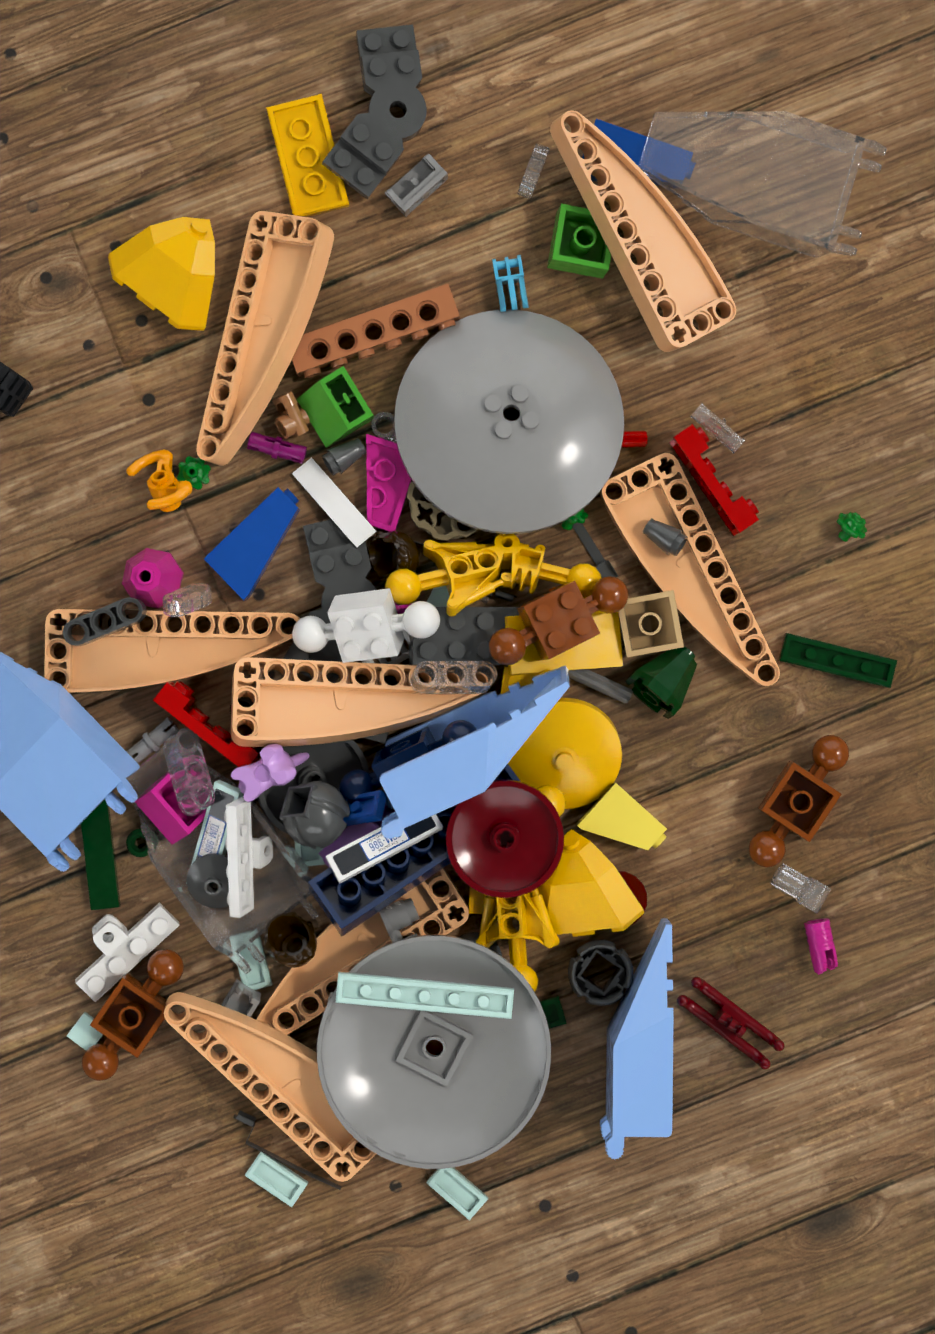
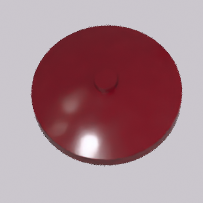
M501 779L494 780L485 792L455 806L447 825L446 845L453 868L466 884L485 895L510 898L527 894L540 887L550 878L562 856L564 832L556 808L541 791L524 782Z

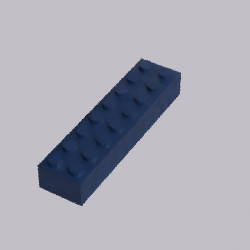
M508 764L495 779L520 781ZM455 806L436 814L443 826L442 830L339 884L331 867L308 881L309 891L341 937L451 863L447 852L446 831L449 818Z

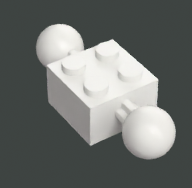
M390 588L336 595L328 610L330 623L326 624L321 618L316 616H305L294 625L292 637L295 645L307 653L318 652L326 646L329 640H336L343 663L398 656L404 641L403 631H407L415 638H428L438 630L440 615L435 606L425 601L414 602L406 608L403 614H397Z

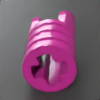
M823 918L805 922L804 927L814 972L819 975L827 971V968L833 970L835 967H838L830 920Z

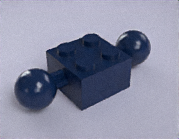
M457 720L445 728L442 739L435 741L428 726L377 750L371 766L374 770L373 772L352 770L345 774L340 782V793L347 800L348 804H352L358 801L354 798L360 794L376 791L377 788L382 786L380 783L382 773L477 729L470 722Z

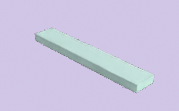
M338 972L335 1003L512 1019L514 988Z

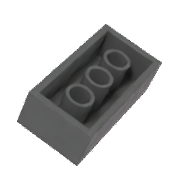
M436 607L440 615L438 630L432 636L424 639L415 638L409 634V665H502L492 658L489 651V641L496 631L505 628L506 616H519L516 609L518 607H465L456 616L452 617L447 615L446 607Z

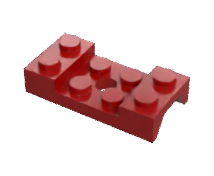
M692 424L673 437L674 439L669 444L733 536L741 533L759 520L756 516L759 511L752 500H745L741 496L732 502L730 497L733 494L724 481L718 482L713 474L716 472V469L707 457L703 459L700 456L709 449L707 445L709 438L701 427L696 429Z
M167 682L153 699L154 702L236 766L241 767L253 764L260 758L262 749L259 747L237 745L233 740H230L231 733L220 725L214 727L207 722L210 718L207 714L197 707L190 709L197 699L192 696L194 690L184 682Z

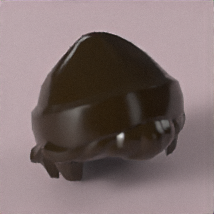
M379 531L370 543L368 554L378 578L387 579L392 572L398 569H409L415 572L418 566L420 550L417 544L403 532L391 531L383 533Z
M294 911L277 915L267 923L264 949L268 951L274 961L283 966L301 967L315 956L317 939L314 927L310 921L306 922L302 917L297 916Z

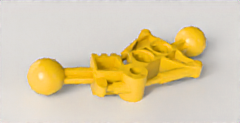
M498 534L495 537L494 544H477L476 542L437 543L433 540H426L424 542L423 554L432 560L439 570L417 575L409 569H398L387 578L385 589L390 588L394 603L409 605L416 601L421 591L446 585L450 596L447 601L446 613L452 617L456 616L466 606L495 592V589L500 586L513 589L516 584H519V591H523L528 586L529 593L533 594L539 579L559 584L575 581L583 598L591 595L594 584L601 579V574L596 567L586 563H579L571 569L543 563L545 547L543 545L531 548L528 544L520 543L519 538L515 534ZM501 569H510V573H502L501 579L498 580Z
M550 785L537 788L552 802L560 817L564 813L566 806L564 794L558 788ZM535 889L527 894L517 896L516 902L511 897L495 898L489 895L485 896L480 933L476 943L489 948L498 939H508L510 963L524 976L535 992L539 980L536 972L527 965L526 939L537 940L547 948L555 947L560 942L552 927L542 894L539 895L538 889ZM497 902V913L494 916L495 903ZM513 917L519 921L518 931L512 925Z

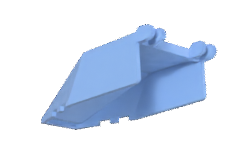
M0 652V810L42 852L52 866L64 872L70 867V864L57 849L61 847V850L72 860H77L81 856V852L69 840V835L104 800L115 812L120 815L126 811V806L115 795L113 790L117 788L124 799L134 803L138 795L127 778L137 772L140 766L61 684L54 680H47L38 675L37 671L23 667L14 662L13 658Z
M566 665L534 676L532 678L534 683L522 687L519 682L511 684L508 687L510 691L500 695H497L495 691L486 693L387 739L385 746L428 726L435 741L442 739L445 728L457 720L470 722L477 729L381 774L380 783L388 796L386 805L388 808L395 810L390 816H386L382 820V835L387 839L402 836L404 828L485 792L570 687Z
M661 918L634 973L631 987L626 989L625 996L621 999L607 1027L606 1114L600 1119V1130L602 1137H604L603 1139H605L606 1154L611 1159H619L623 1155L624 1137H669L672 1134L673 1008H667V991H673V980H667V963L673 962L672 924L667 918Z

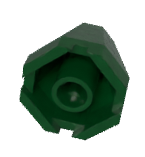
M685 646L668 650L634 671L625 682L628 686L632 683L634 684L632 688L633 694L648 708L656 713L660 709L664 710L666 713L663 717L669 719L682 706L697 667V663L694 660L695 655Z

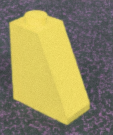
M616 782L576 823L582 830L645 850H649L651 847L656 849L667 837L664 834L667 828Z

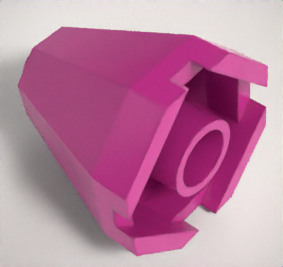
M145 548L126 561L122 585L131 598L141 600L145 606L160 609L179 596L184 572L171 553ZM150 572L151 578L149 581L146 582V574Z

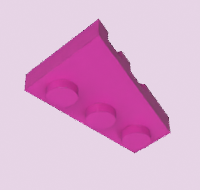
M366 434L367 521L373 527L388 532L396 531L412 479L401 460L397 443Z

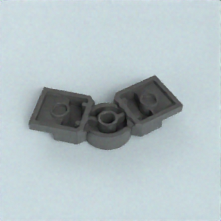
M413 24L356 31L363 88L372 98L368 113L357 114L341 135L339 141L322 161V165L366 199L371 196L402 155L404 150L403 142L413 139L420 132L426 118V102L421 92L417 89L422 80V72ZM399 107L403 110L404 116L395 118L391 115L389 109Z
M332 519L303 526L315 581L326 587L322 594V609L312 611L308 616L319 617L326 624L330 623L328 610L336 595L376 590L374 585L366 579L372 570L366 541L356 548ZM329 640L323 649L314 653L300 650L293 641L283 658L342 662L336 640ZM304 671L300 672L305 676L309 677L310 679H312L309 673ZM328 673L326 678L331 683H336L339 676L336 673Z

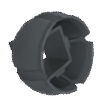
M313 781L288 787L279 818L283 821L286 832L294 841L303 846L316 849V846L325 848L337 840L347 825L343 818L348 817L350 811L348 802L338 789L325 782Z
M600 939L586 942L576 950L577 956L571 957L569 961L568 979L570 986L578 997L584 996L588 1004L596 1006L613 1004L625 996V988L631 987L634 976L631 959L623 948L617 949L615 947L616 944L612 941ZM596 953L617 966V969L603 989L582 975Z

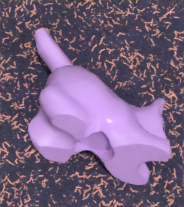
M269 744L261 750L259 761L236 768L232 771L231 777L234 780H240L238 788L244 794V800L251 802L270 787L286 785L296 776L295 767L304 763L309 758V754L306 752L290 756L283 750L282 745Z

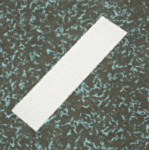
M312 457L292 473L356 548L377 532Z

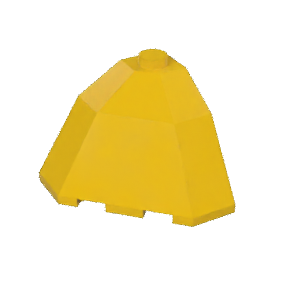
M180 217L150 225L109 253L108 260L111 275L115 282L121 286L126 284L137 293L136 298L154 311L157 308L169 317L168 322L176 329L205 330L215 277V240L210 219Z
M572 829L564 835L563 852L557 868L550 878L537 888L539 895L542 894L555 933L557 935L572 933L573 937L593 935L595 930L610 928L612 932L626 930L644 914L642 906L616 867L590 840Z

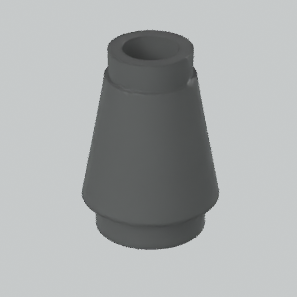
M357 438L327 449V453L322 455V459L330 473L334 476L337 473L342 474L366 453V449L360 439Z
M652 518L643 530V533L667 555L671 553L677 556L688 538L683 534V530Z

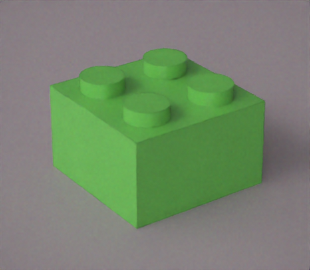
M561 203L556 212L547 268L603 279L609 271L611 253L589 210Z

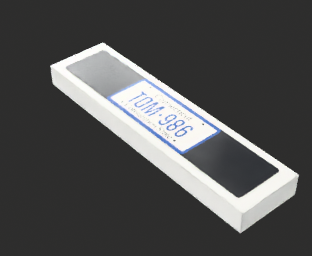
M435 814L404 828L402 836L394 837V839L384 837L380 827L325 857L340 884L443 829V826Z

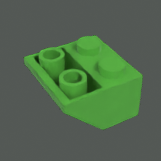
M344 366L319 380L296 399L301 408L306 411L310 423L326 448L375 419Z

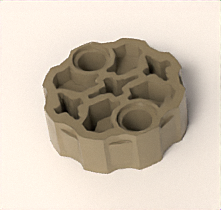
M413 482L410 483L407 499L409 500L411 518L419 529L432 536L435 540L442 542L461 538L467 539L478 531L475 528H471L468 531L460 530L457 527V521L447 515L441 517V524L437 526V516L443 512L432 503L420 501L421 498H425ZM418 506L424 508L425 511H433L430 515L433 525H430L425 520H418L421 516Z

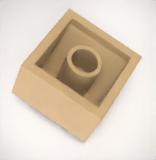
M674 590L628 598L624 608L618 611L627 657L684 647Z

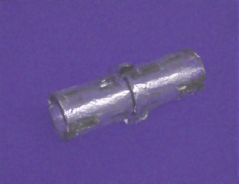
M703 403L690 416L709 432L708 436L712 439L714 437L718 439L733 454L745 441L744 438L726 424L727 421L724 418H718Z

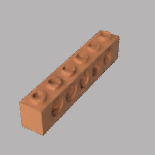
M449 284L303 334L292 358L297 375L299 377L304 375L305 379L312 378L321 374L320 369L329 366L332 369H337L347 365L348 359L357 356L359 360L366 359L375 355L374 350L385 347L386 350H391L401 346L402 340L411 337L413 341L420 340L429 336L428 331L439 328L441 331L455 326V322L460 320V315ZM426 307L433 308L436 311L435 318L430 321L423 320L420 317L422 309ZM396 318H407L409 326L405 330L395 329L393 322ZM372 326H377L382 330V335L377 340H370L366 336L367 330ZM342 337H353L355 339L354 346L348 350L342 349L339 346ZM318 345L328 348V353L323 359H316L312 356L313 349Z

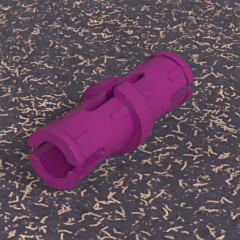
M253 431L250 434L247 449L271 455L273 459H278L279 457L299 464H303L307 452V446L284 441L279 436L273 438Z

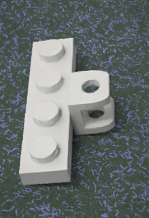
M243 797L227 804L224 813V819L227 823V837L225 841V848L228 853L226 876L229 883L227 903L229 905L230 917L241 918L254 909L253 868L261 869L269 864L273 858V841L271 836L252 838L251 802L245 801Z
M160 902L129 931L116 917L106 914L92 927L93 941L103 954L75 979V983L96 1002L180 926L179 921Z

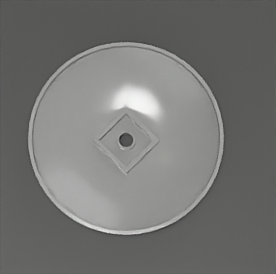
M493 310L477 313L456 321L455 326L439 331L428 340L409 364L399 386L394 416L395 436L401 460L408 475L424 497L444 514L464 525L500 534H523L550 528L564 522L586 507L599 494L613 472L620 454L624 433V411L621 395L610 368L598 351L582 335L569 326L542 314L522 310H506V312ZM506 408H515L519 412V418L515 421L505 419L503 411Z
M422 935L405 938L385 945L370 953L348 972L514 988L512 1019L335 1003L336 987L323 1013L317 1041L318 1072L324 1094L331 1109L344 1128L357 1141L379 1156L398 1164L423 1169H445L470 1164L491 1155L509 1143L524 1128L539 1106L545 1092L551 1065V1041L546 1016L537 995L524 976L510 962L491 949L470 940L446 935ZM430 1040H438L442 1043L443 1049L439 1054L433 1055L427 1051L426 1045Z

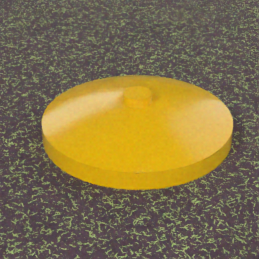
M560 698L508 762V765L521 782L529 784L536 789L544 785L556 787L564 794L566 801L565 809L578 808L600 798L615 782L622 762L620 737L610 718L596 706L579 699Z

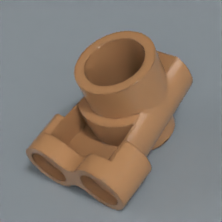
M292 391L272 400L277 411L281 414V416L275 419V425L284 439L291 436L293 438L298 437L309 431L307 424L310 423L309 417L304 409H299L298 402Z

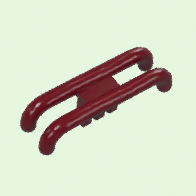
M693 977L691 985L721 1007L720 1010L713 1016L686 995H680L677 998L678 1005L688 1010L744 1053L761 1069H768L771 1064L768 1058L741 1038L747 1030L746 1027L776 1051L784 1049V1042L700 977Z

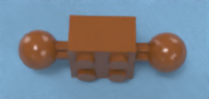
M608 576L599 579L594 584L591 595L583 598L575 581L565 583L516 608L526 628L520 631L513 628H502L496 631L489 641L490 654L496 662L502 665H513L523 658L526 647L534 644L541 660H549L599 635L600 631L591 614L598 610L603 613L612 614L623 609L628 600V589L620 579Z
M826 735L818 739L812 749L814 763L809 771H806L792 761H788L758 807L759 810L776 821L769 831L757 833L749 843L750 857L757 865L773 867L782 861L786 852L783 840L790 830L808 842L812 840L842 795L823 782L828 772L841 769L848 761L849 748L842 738L835 735Z
M162 949L155 952L148 960L147 973L149 977L144 984L128 973L118 983L90 1024L91 1027L107 1038L103 1044H95L89 1047L83 1055L82 1068L89 1078L96 1081L111 1078L119 1066L117 1053L121 1047L137 1058L144 1051L165 1020L164 1010L167 1000L158 994L163 986L175 984L183 974L184 964L178 953L170 949Z

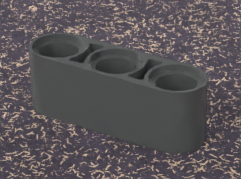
M128 597L70 620L63 628V637L71 645H87L140 623L146 616V606L141 600ZM134 602L138 606L139 612L135 618L129 619L125 614V608L129 603ZM107 613L111 617L112 623L107 630H103L100 628L98 620L101 615ZM80 624L85 630V635L80 641H76L72 637V629Z

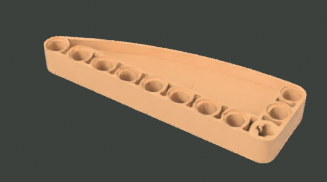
M567 111L553 121L550 126L551 136L658 348L664 352L677 350L733 320L736 315V306L723 280L690 228L650 178L608 136L579 112ZM564 122L569 124L571 132L566 130ZM577 149L582 150L585 156L584 159L578 155ZM591 175L597 179L598 186L592 182ZM604 201L610 205L611 212L605 208ZM617 227L623 231L624 238L619 236ZM631 253L636 257L637 265L632 262ZM644 279L649 283L650 291L645 288ZM657 305L661 307L663 317L658 314ZM716 307L721 312V318L716 313ZM693 319L698 323V330L693 325Z
M258 211L249 221L197 442V455L204 461L219 466H224L231 461L265 411L290 365L313 311L334 242L333 230L316 219Z
M663 453L609 479L600 491L601 499L625 543L660 592L674 590L677 611L680 616L714 650L749 679L762 686H770L776 683L780 676L779 667L677 458L670 453ZM661 460L672 464V467L669 469L670 474H666L665 471L662 473L659 471L658 467L661 465ZM642 472L645 474L647 484L644 487H637L632 483V475L634 473ZM609 485L619 486L621 489V497L619 499L612 500L608 498L606 488ZM679 485L685 490L683 500H675L671 497L670 489L672 486ZM686 511H692L697 515L698 520L695 526H688L683 522V514ZM651 518L683 530V534L688 537L677 556L671 553L667 555L643 533L646 524ZM698 537H706L709 540L710 548L707 552H700L696 548L695 542ZM717 562L722 566L723 571L719 578H713L708 573L710 563ZM724 588L732 589L735 594V599L731 604H726L721 600L720 595ZM738 613L745 615L748 621L747 626L743 630L737 629L733 624V618ZM750 639L756 640L760 645L759 652L754 656L746 651V644ZM763 665H768L772 669V677L768 681L761 680L758 675V671Z
M56 609L47 615L45 621L44 678L52 681L57 672L64 673L66 683L63 687L69 693L140 688L191 678L234 665L242 658L255 657L293 640L292 634H286L283 631L282 624L287 618H293L296 622L301 618L292 613L147 611L146 616H150L154 623L152 629L148 632H144L140 628V623L87 645L75 646L66 642L63 637L64 626L60 630V626L55 625V619H60L59 615H61L62 619H66L69 622L95 610ZM125 610V614L129 619L135 618L139 610ZM107 613L100 616L98 624L101 629L107 630L111 626V617ZM173 616H178L182 621V628L178 632H172L168 627V622ZM206 616L211 622V627L209 631L201 633L197 629V621L201 617ZM230 617L237 618L240 623L239 629L235 633H229L225 628V623ZM263 617L267 620L269 626L265 633L258 634L254 630L253 625L256 619ZM79 624L73 627L72 637L76 641H80L85 635V630ZM58 643L64 644L67 649V653L62 659H58L54 655V647Z
M242 658L235 664L232 677L231 738L234 743L243 747H265L273 743L285 747L325 744L374 736L428 721L486 694L491 685V677L488 672L480 668ZM243 670H248L249 675H251L250 678H244ZM277 670L283 675V678L277 681L269 677L268 672ZM307 672L311 675L312 680L308 682L301 681L297 673ZM328 673H336L341 681L331 683L326 678V675ZM363 674L367 676L369 683L360 684L356 681L355 676ZM388 675L393 676L398 684L395 686L388 685L384 681V677ZM412 678H423L426 686H416ZM448 678L452 680L455 687L446 688L443 686L441 679ZM470 680L480 681L483 689H474L470 685ZM248 697L252 700L253 705L242 707L238 699ZM247 725L252 729V734L243 736L237 731V727Z
M445 868L394 901L396 902L401 899L404 901L411 898L420 918L412 922V925L400 930L402 937L406 935L411 936L417 933V936L447 935L463 925L469 917V907ZM436 881H445L449 885V891L444 895L436 894L433 890V884ZM454 905L456 908L462 907L464 909L461 912V918L449 916L451 906ZM377 912L342 937L331 922L316 938L317 949L315 956L307 964L301 967H292L288 971L256 1020L288 1035L322 1014L326 1009L330 995L327 985L333 981L337 982L338 972L348 973L370 953L392 943L380 913ZM429 920H435L439 923L440 930L436 934H428L424 929V924ZM307 997H314L318 1001L319 1006L315 1010H308L304 1007L303 1000ZM283 1012L291 1013L294 1017V1023L289 1026L283 1025L279 1020V1015Z
M182 992L173 993L168 997L164 1010L165 1020L333 1179L341 1182L348 1181L376 1155V1153L368 1148L357 1147L356 1143L359 1141L344 1128L335 1116L321 1085L317 1053L258 1020L217 1003ZM173 1005H181L186 1011L178 1014L173 1012L171 1007ZM200 1024L206 1028V1031L196 1033L191 1027ZM216 1044H222L227 1050L219 1053L214 1051L212 1047ZM240 1063L244 1064L248 1069L238 1072L234 1070L233 1066ZM263 1083L267 1085L268 1089L257 1091L253 1086ZM282 1102L287 1104L288 1108L281 1111L276 1109L274 1105ZM298 1122H305L309 1126L301 1130L294 1125ZM319 1141H325L329 1146L321 1149L316 1147L315 1144Z

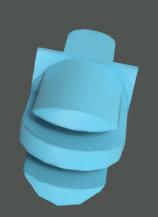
M517 255L515 259L504 257L505 260L497 262L496 259H492L500 312H506L505 295L502 285H507L511 310H518L514 283H519L523 309L529 308L521 255ZM518 267L519 274L511 275L510 268ZM506 269L507 276L499 277L498 270Z

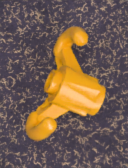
M166 449L144 455L126 469L127 475L135 476L146 466L158 462L157 470L147 480V485L153 498L147 502L149 510L174 511L181 505V501L192 493V484L187 480L178 481L172 473L173 454Z

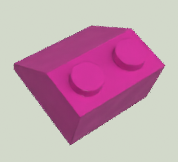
M184 758L153 783L135 803L173 845L189 835L204 820L212 787L192 764Z

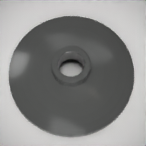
M208 854L198 858L190 866L186 878L187 887L192 897L200 904L211 908L229 906L227 903L229 883L226 876L228 857L220 854ZM209 883H216L218 888H212L209 886Z

